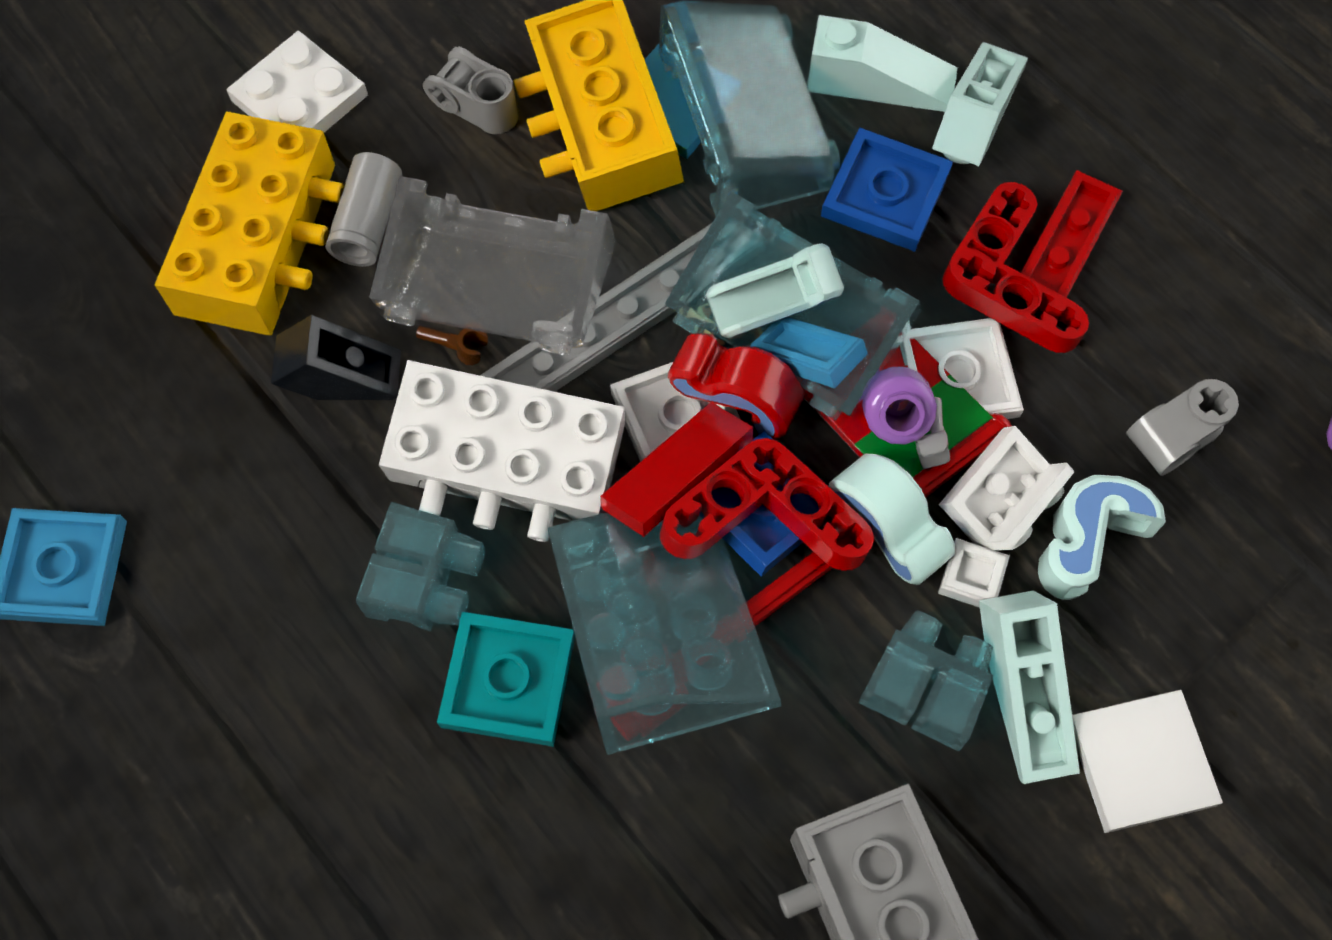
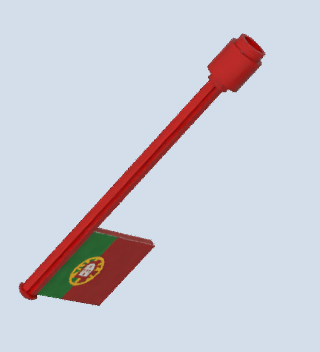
M885 310L851 334V336L864 340L868 354L835 389L798 377L807 402L859 457L866 453L877 454L895 461L912 476L926 498L977 460L998 433L1005 427H1011L1012 424L1001 414H989L964 388L952 387L945 383L938 371L939 363L916 339H910L917 371L928 381L934 397L942 399L943 426L948 436L950 461L946 464L923 469L915 441L904 445L890 444L879 439L869 429L862 407L863 392L869 380L878 372L890 367H908V365L904 364L896 331L906 329ZM944 369L946 376H947L950 380H952V381L958 383V382ZM850 536L844 539L837 538L835 541L842 548L848 544H855L854 539ZM812 552L672 657L668 654L662 659L658 654L650 653L608 685L610 691L600 698L605 710L625 735L628 736L637 728L643 732L687 698L683 686L689 682L688 677L831 570L832 567Z

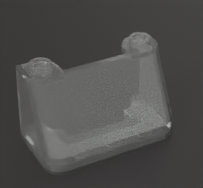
M399 177L369 296L377 307L384 310L383 317L385 319L408 326L415 325L417 319L538 342L539 348L559 355H569L571 348L583 346L612 259L616 241L607 213L581 209L578 223L572 224L570 216L559 214L558 220L555 222L462 205L457 195L446 193L445 200L436 196H428L426 194L428 186L426 181Z

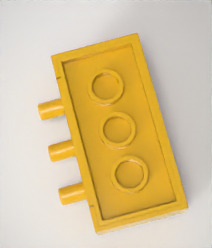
M584 0L525 20L541 71L515 79L514 85L519 98L548 90L554 108L552 111L527 119V125L533 138L561 129L567 151L540 160L545 178L574 170L589 214L683 183L684 179L678 150L623 0Z
M226 111L155 282V287L173 315L272 336L289 288L308 290L311 286L312 272L309 269L297 266L306 243L324 246L327 242L329 235L327 226L314 223L321 202L326 200L339 203L344 188L342 183L330 181L335 163L322 130Z

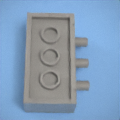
M909 784L794 830L790 842L807 884L778 896L781 909L786 918L794 917L818 907L831 940H978Z

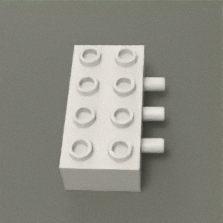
M407 360L379 466L390 481L416 487L419 485L420 488H424L419 507V513L424 516L439 518L445 495L448 493L479 500L473 525L486 530L494 529L500 505L533 512L527 536L536 541L547 542L550 537L554 517L566 520L572 519L575 522L601 527L605 511L601 509L600 496L611 486L625 427L624 407Z

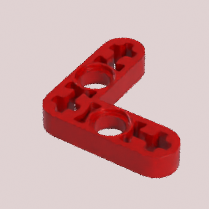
M1017 182L1000 184L994 190L953 254L943 275V285L947 292L955 299L1040 346L1056 353L1072 351L1088 330V315L1075 302L1004 264L1037 208V199L1032 190L1025 185ZM1008 204L1016 207L1009 221L1000 217ZM982 233L992 234L1001 241L1003 247L999 249L986 247L981 243L978 235ZM966 271L972 272L975 276L972 278V280H969L965 278L963 274H965ZM991 282L996 285L992 293L987 291ZM1006 292L1019 294L1026 301L1028 308L1016 309L1009 306L1003 299L1002 294ZM1038 308L1044 311L1039 319L1034 317ZM1058 321L1067 325L1065 331L1059 330L1056 327Z
M768 438L756 439L747 444L672 504L665 513L659 534L661 544L673 556L682 559L696 558L705 553L763 504L815 554L834 569L846 571L859 567L867 557L874 541L872 528L864 518L784 445ZM757 462L763 465L770 462L774 465V469L772 471L766 468L760 472L755 468V464ZM789 478L790 480L784 486L783 491H778V484H781L783 486L785 484L786 479ZM721 487L730 488L740 496L741 504L735 508L722 507L715 502L711 492ZM800 493L807 494L818 503L819 511L814 514L800 513L791 504L790 497ZM700 511L705 516L699 524L696 535L688 532L681 536L676 532L679 524L683 527H688L699 517ZM828 515L833 518L831 524L827 522L823 530L819 529ZM850 536L854 539L855 544H848L842 548L835 541L837 538L844 539Z

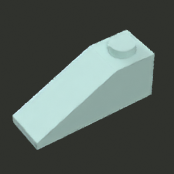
M819 15L807 91L945 112L951 94L955 89L957 67L869 22Z
M982 42L951 94L932 149L944 153L946 158L955 163H971L979 166L991 144L1028 58Z
M1034 590L979 600L986 656L1019 780L1023 784L1079 774L1080 770L1057 603Z

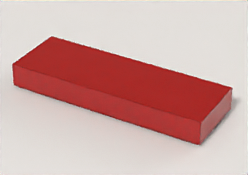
M1076 170L1021 273L1067 298L1123 191ZM1011 292V294H1013V295H1015V296H1018V297L1024 299V298L1021 297L1019 294H1016V293Z
M710 402L600 496L601 509L641 536H646L664 519L666 511L672 504L753 440V426Z

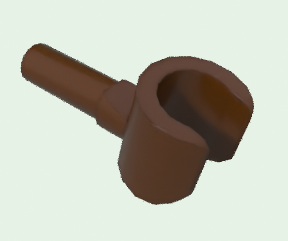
M419 326L416 331V337L456 350L459 360L471 366L480 362L481 353L469 350L464 345L470 342L481 346L488 344V335L483 329L476 326L466 327L458 335L424 326Z

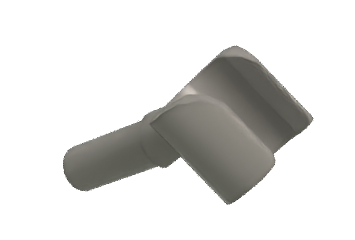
M934 397L937 410L936 419L929 430L930 434L924 435L915 441L923 469L946 464L950 461L948 436L943 426L942 399L939 397Z

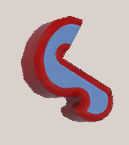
M695 333L687 336L667 375L670 384L686 397L751 413V422L758 434L765 431L773 440L786 435L804 397V391L798 377L786 363L772 353L750 346L725 348L718 344L714 335L707 333Z

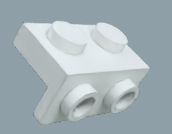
M1016 426L1005 427L945 496L939 506L974 544L992 550H1012L1022 545L1030 537L1033 531L1031 525L1043 510L1053 506L1064 494L1063 486L1073 475L1074 470L1068 463L1049 464Z

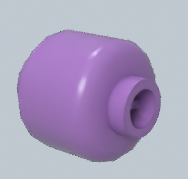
M890 367L878 372L869 380L863 392L862 407L869 429L879 439L890 444L905 445L919 440L929 432L936 419L937 404L928 381L919 372L908 367Z

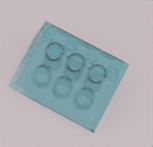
M601 513L548 527L607 755L781 707V700L726 544L722 538L702 555L692 559H682L667 552L661 544L659 534L663 520L644 537L608 513ZM698 517L688 527H683L679 524L676 532L681 536L688 532L696 535L702 518Z

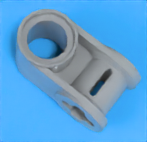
M454 47L448 54L449 61L436 76L429 75L423 82L425 93L439 108L456 114L478 126L484 132L490 134L508 132L515 127L519 120V110L510 75L504 70L498 69L477 58L465 48Z
M1205 379L1168 403H1163L1147 412L1127 430L1126 434L1156 471L1163 476L1179 467L1198 450L1214 441L1222 433L1224 425L1237 413L1239 407L1238 396L1227 383L1217 379Z

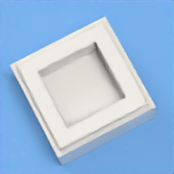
M956 538L954 541L955 555L947 562L938 594L979 607V600L998 597L1010 555Z

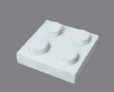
M299 30L226 89L231 101L249 116L322 130L323 133L368 96L365 83Z

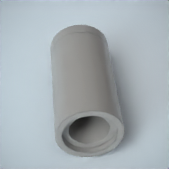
M371 152L358 153L353 157L325 245L328 253L337 260L361 267L371 266L376 262L402 176L401 168L393 160Z

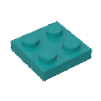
M462 612L437 724L439 727L554 747L575 640L574 629Z

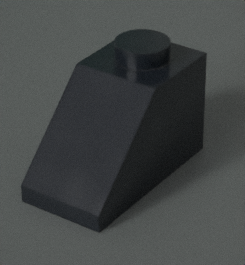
M310 315L276 336L271 384L315 400H393L398 396L401 350Z

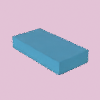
M791 317L773 322L750 345V347H757L772 353L786 363L796 376L834 389L868 354L864 340Z

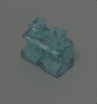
M391 502L374 547L377 554L372 553L355 601L367 618L388 622L389 618L412 623L416 627L431 631L433 622L459 625L461 613L467 611L469 595L467 591L449 587L446 584L451 570L472 576L478 575L486 552L483 542L459 533L454 520Z
M915 611L902 631L896 629L859 703L906 726L914 714L926 685L931 678L933 682L911 729L960 751L970 739L994 676L987 672L993 646L974 636L964 635L954 656L933 647L943 624L932 616L921 611Z

